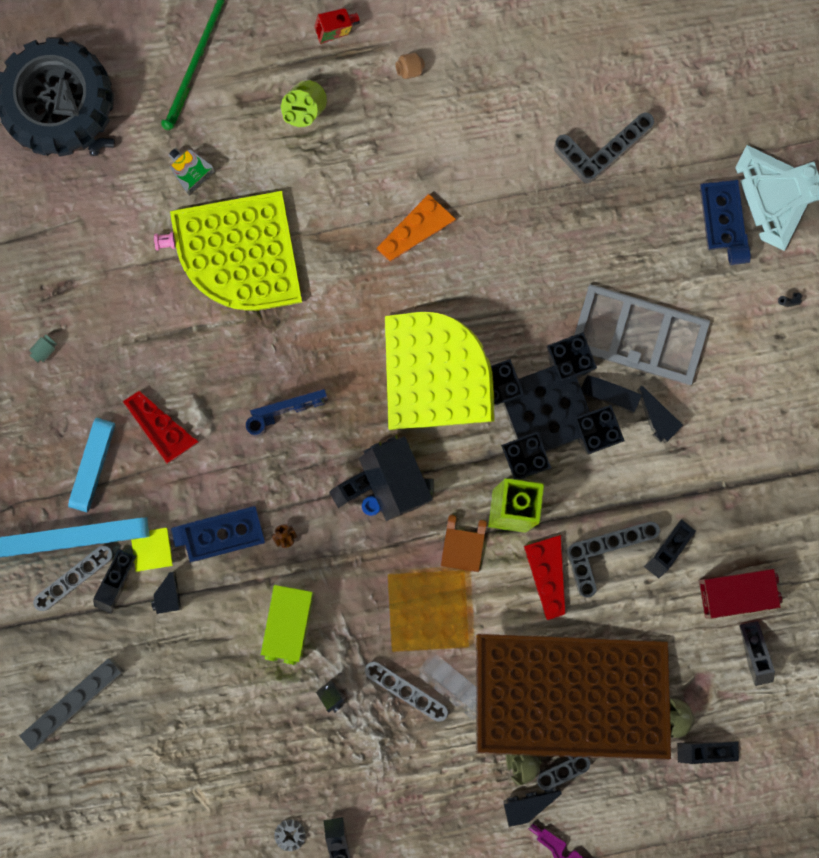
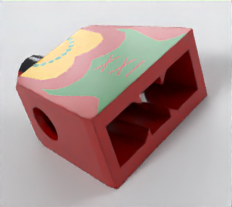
M345 8L318 14L314 29L319 43L323 44L348 35L351 27L360 24L357 13L348 15Z

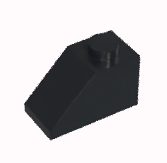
M176 572L168 573L154 593V599H151L152 609L156 611V614L182 610Z

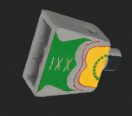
M174 148L168 155L174 161L170 169L188 195L215 172L211 164L190 149L182 154L177 148Z

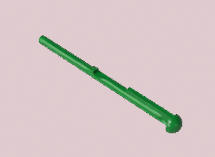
M217 0L166 120H161V126L165 130H172L175 127V123L191 89L188 88L200 57L204 54L205 46L225 0Z

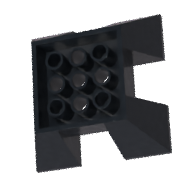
M584 332L547 345L550 367L518 379L511 359L491 366L494 408L504 407L516 440L501 445L514 480H521L551 469L546 452L571 442L578 441L589 455L625 441L611 405L592 412L589 411L578 379L597 369ZM535 389H544L545 396H537L535 394ZM567 399L570 406L568 408L561 407L560 400ZM543 406L551 407L552 413L545 415L542 412ZM531 412L534 415V420L526 421L524 413ZM555 423L559 428L558 432L552 433L549 430V424Z

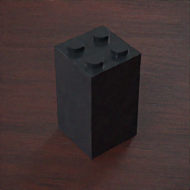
M394 436L382 444L381 442L376 443L364 450V455L359 457V461L385 521L411 512L433 501L405 436L399 439L398 436Z

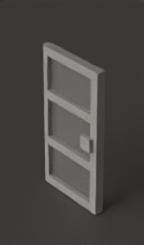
M589 284L574 335L584 332L594 357L691 386L710 320Z

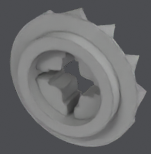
M295 820L281 822L274 834V840L278 847L284 851L299 849L306 837L304 827ZM284 829L289 833L296 830L295 834L293 835L294 840L296 842L292 841L291 839H288L284 842L286 837Z

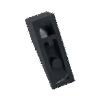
M641 385L637 391L639 394H642L640 400L650 428L654 432L653 436L660 443L662 441L666 443L680 430L683 424Z
M363 471L337 485L329 493L337 507L340 508L372 488Z
M681 519L644 567L659 579L670 569L696 530Z
M759 621L739 625L754 686L774 682L775 670Z
M739 742L677 743L678 763L703 764L739 761Z

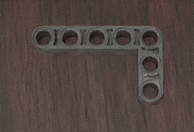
M650 113L640 114L591 158L568 135L557 137L554 150L581 181L591 183L651 130L654 118ZM641 120H646V121H648L649 126H648V127H643V126L640 124V121H641ZM632 132L635 138H627L626 133ZM566 142L568 147L566 149H562L559 147L558 143ZM612 145H619L621 147V151H614L612 149ZM574 155L579 156L581 161L575 163L571 160V157ZM605 157L607 159V163H599L598 158ZM584 170H592L593 176H586Z
M647 522L571 544L567 548V556L579 595L584 598H590L596 593V584L588 557L654 539L660 533L658 524ZM648 525L653 526L655 529L653 536H648L645 532ZM629 531L636 533L635 541L628 540L627 533ZM610 536H615L618 539V544L615 547L610 546L608 543ZM592 541L599 543L600 548L597 552H593L590 549ZM574 546L579 547L581 550L579 557H574L571 554V549ZM579 565L586 567V574L584 576L577 574L576 569ZM586 583L592 587V591L588 595L582 592V586Z
M568 757V759L540 771L536 777L537 784L544 790L560 785L587 772L590 768V760L588 757ZM583 758L586 761L585 767L577 768L576 761ZM567 767L568 774L564 777L559 776V768ZM543 775L550 776L551 781L548 785L541 784L540 779Z

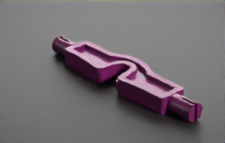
M534 823L531 824L532 827L528 828L537 836L536 839L551 851L554 858H583L576 850L569 853L567 857H563L562 852L566 847V843L563 840L554 836L545 828L541 830Z

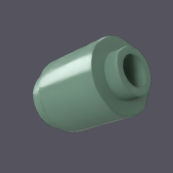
M45 334L43 338L40 337L30 348V357L37 363L40 361L44 363L54 352V347L57 343Z

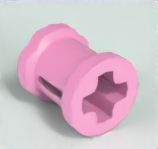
M174 232L165 235L154 234L156 251L160 250V248H176Z

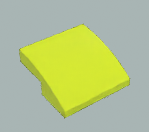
M168 528L149 530L150 537L131 540L133 555L136 556L134 562L136 572L173 566Z

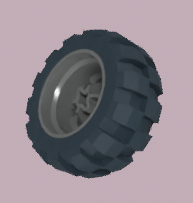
M47 37L46 42L38 43L37 40L24 44L25 49L19 54L13 52L4 62L6 64L4 72L0 71V118L2 125L20 145L31 149L37 154L45 156L58 154L60 157L74 154L73 150L79 147L87 148L95 142L94 137L99 131L104 132L110 121L108 118L109 112L113 110L114 94L111 90L112 83L104 66L95 54H91L85 46L75 41L65 42L63 38ZM67 72L72 74L68 80L69 87L77 88L72 96L76 106H78L77 110L79 116H70L69 118H66V115L53 113L56 96L54 100L51 99L53 94H57L59 84L57 82L55 86H52V82L60 78L65 79ZM44 75L47 83L44 82L42 84L38 78ZM39 90H44L40 93V95L36 96V93ZM26 99L36 100L37 103L26 105ZM40 108H45V112L42 115L37 114ZM57 116H62V120L60 122H54V119Z

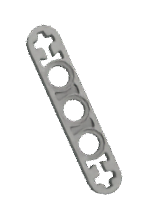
M107 546L98 547L34 598V607L39 611L49 610L108 564L114 556L112 549ZM101 550H103V551H107V550H108V552H109V553L107 554V557H108V558H107V559L101 558V559L98 561V562H100L101 564L98 566L97 561H96L95 559H93L92 557L95 555V558H98V557H100V556L102 555L101 552H100ZM87 561H91L94 564V569L91 572H86L84 569V564ZM72 573H76L79 576L76 584L69 582L68 578ZM56 585L63 587V594L60 596H56L53 592ZM49 591L50 596L55 600L49 599L46 601V607L39 606V599H46L49 596L46 593Z
M370 662L366 665L365 674L368 678L433 720L443 721L446 719L448 711L442 703L378 662ZM370 666H378L377 671H379L380 673H382L383 670L386 671V673L382 676L381 682L377 680L380 676H378L377 674H373V676L369 674L370 670L368 668ZM388 675H392L396 680L395 684L391 687L387 686L384 682L385 677ZM409 686L412 689V694L409 697L402 696V687ZM421 696L428 699V705L424 708L419 707L417 704V700ZM432 701L436 703L433 705L434 708H443V717H435L436 713L433 710H430V713L426 712L430 708Z

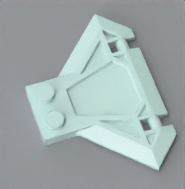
M746 145L735 168L737 174L743 172L745 179L741 180L740 183L756 227L760 225L763 227L764 232L759 233L760 239L785 251L807 204L819 201V174L814 162L794 168ZM752 169H754L756 175L752 176L751 173ZM770 222L774 223L775 228L771 229Z

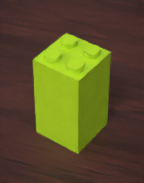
M507 478L501 481L492 491L488 527L526 533L539 524L544 484Z
M274 585L260 654L265 656V660L277 661L280 658L284 659V663L291 665L302 661L315 592Z

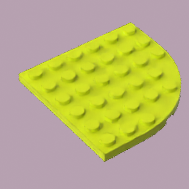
M282 191L170 211L176 249L181 265L191 282L208 298L226 307L245 311L265 310L302 303Z
M415 312L385 316L388 430L495 422L493 376L490 361L486 358L483 345L467 326L454 318L434 312Z

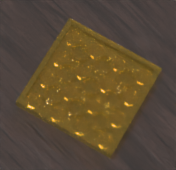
M465 570L388 574L392 652L469 648Z

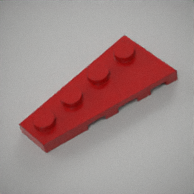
M140 391L123 401L166 464H169L199 443Z
M561 535L523 546L546 620L565 615Z

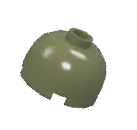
M670 698L671 738H680L691 730L695 718L688 704L682 700Z
M506 755L508 771L512 769L514 776H511L512 780L519 786L534 780L540 770V756Z

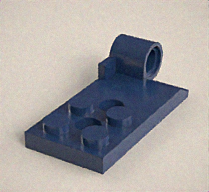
M323 389L250 410L252 417L246 421V430L252 436H261L265 433L266 426L276 424L274 416L294 410L296 413L307 410L306 407L311 405L315 408L323 406L325 401H329L327 393ZM255 421L261 423V428L258 431L251 430V424Z
M256 506L171 528L175 547L186 546L190 563L265 543ZM237 525H245L247 532L244 535H239L236 532ZM218 530H227V539H219L217 536Z

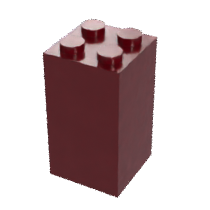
M774 569L699 580L705 618L713 619L781 608L780 604L783 603L781 592H778L777 584H779L778 573H775Z

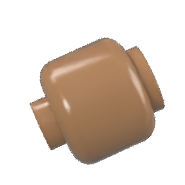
M413 52L399 56L395 66L399 76H402L404 79H411L421 76L425 63L423 58H420L417 53Z

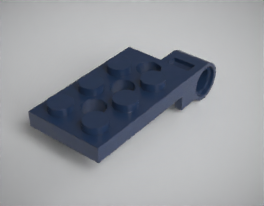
M731 180L700 184L708 250L727 248L730 265L750 263L751 255L747 234H745L739 181ZM717 197H724L726 205H718L716 202ZM719 216H727L729 219L728 224H721ZM722 234H729L731 242L724 243L721 239Z

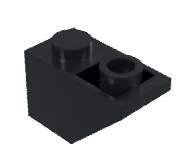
M343 817L323 820L325 840L330 858H350Z

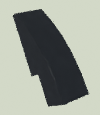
M586 375L581 387L584 395L632 414L635 413L642 394L590 375Z

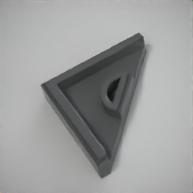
M60 78L53 113L57 115L79 116L68 81Z

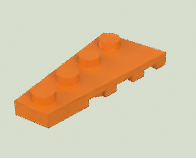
M428 194L376 249L389 262H392L417 244L425 241L428 237L455 222L456 219Z

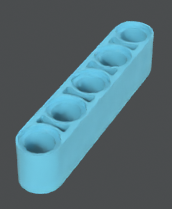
M95 418L68 503L69 508L86 513L89 511L114 432V422Z

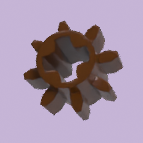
M282 524L276 527L272 538L277 547L281 545L282 548H289L294 544V539L297 538V535L292 526L288 527V525Z

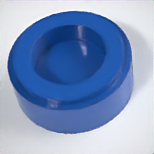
M367 497L363 500L362 510L366 515L374 516L380 512V507L375 497Z

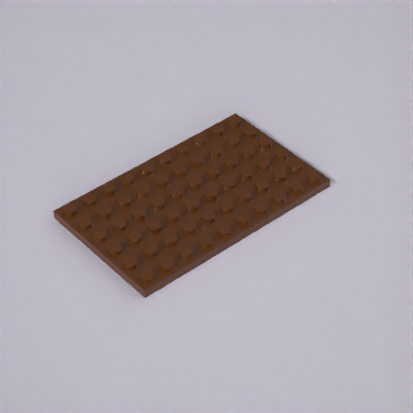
M477 634L476 754L670 760L671 730L668 642Z

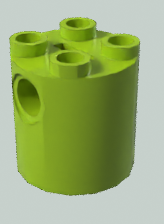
M311 80L297 83L282 99L281 112L284 121L296 127L311 125L327 104V96L323 87Z

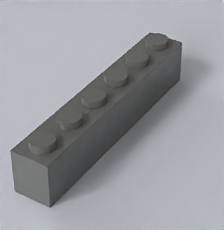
M112 657L108 658L19 737L31 751L37 749L121 676L124 670Z

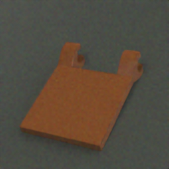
M449 515L441 566L479 572L487 522L479 520L477 533L454 529L456 516Z

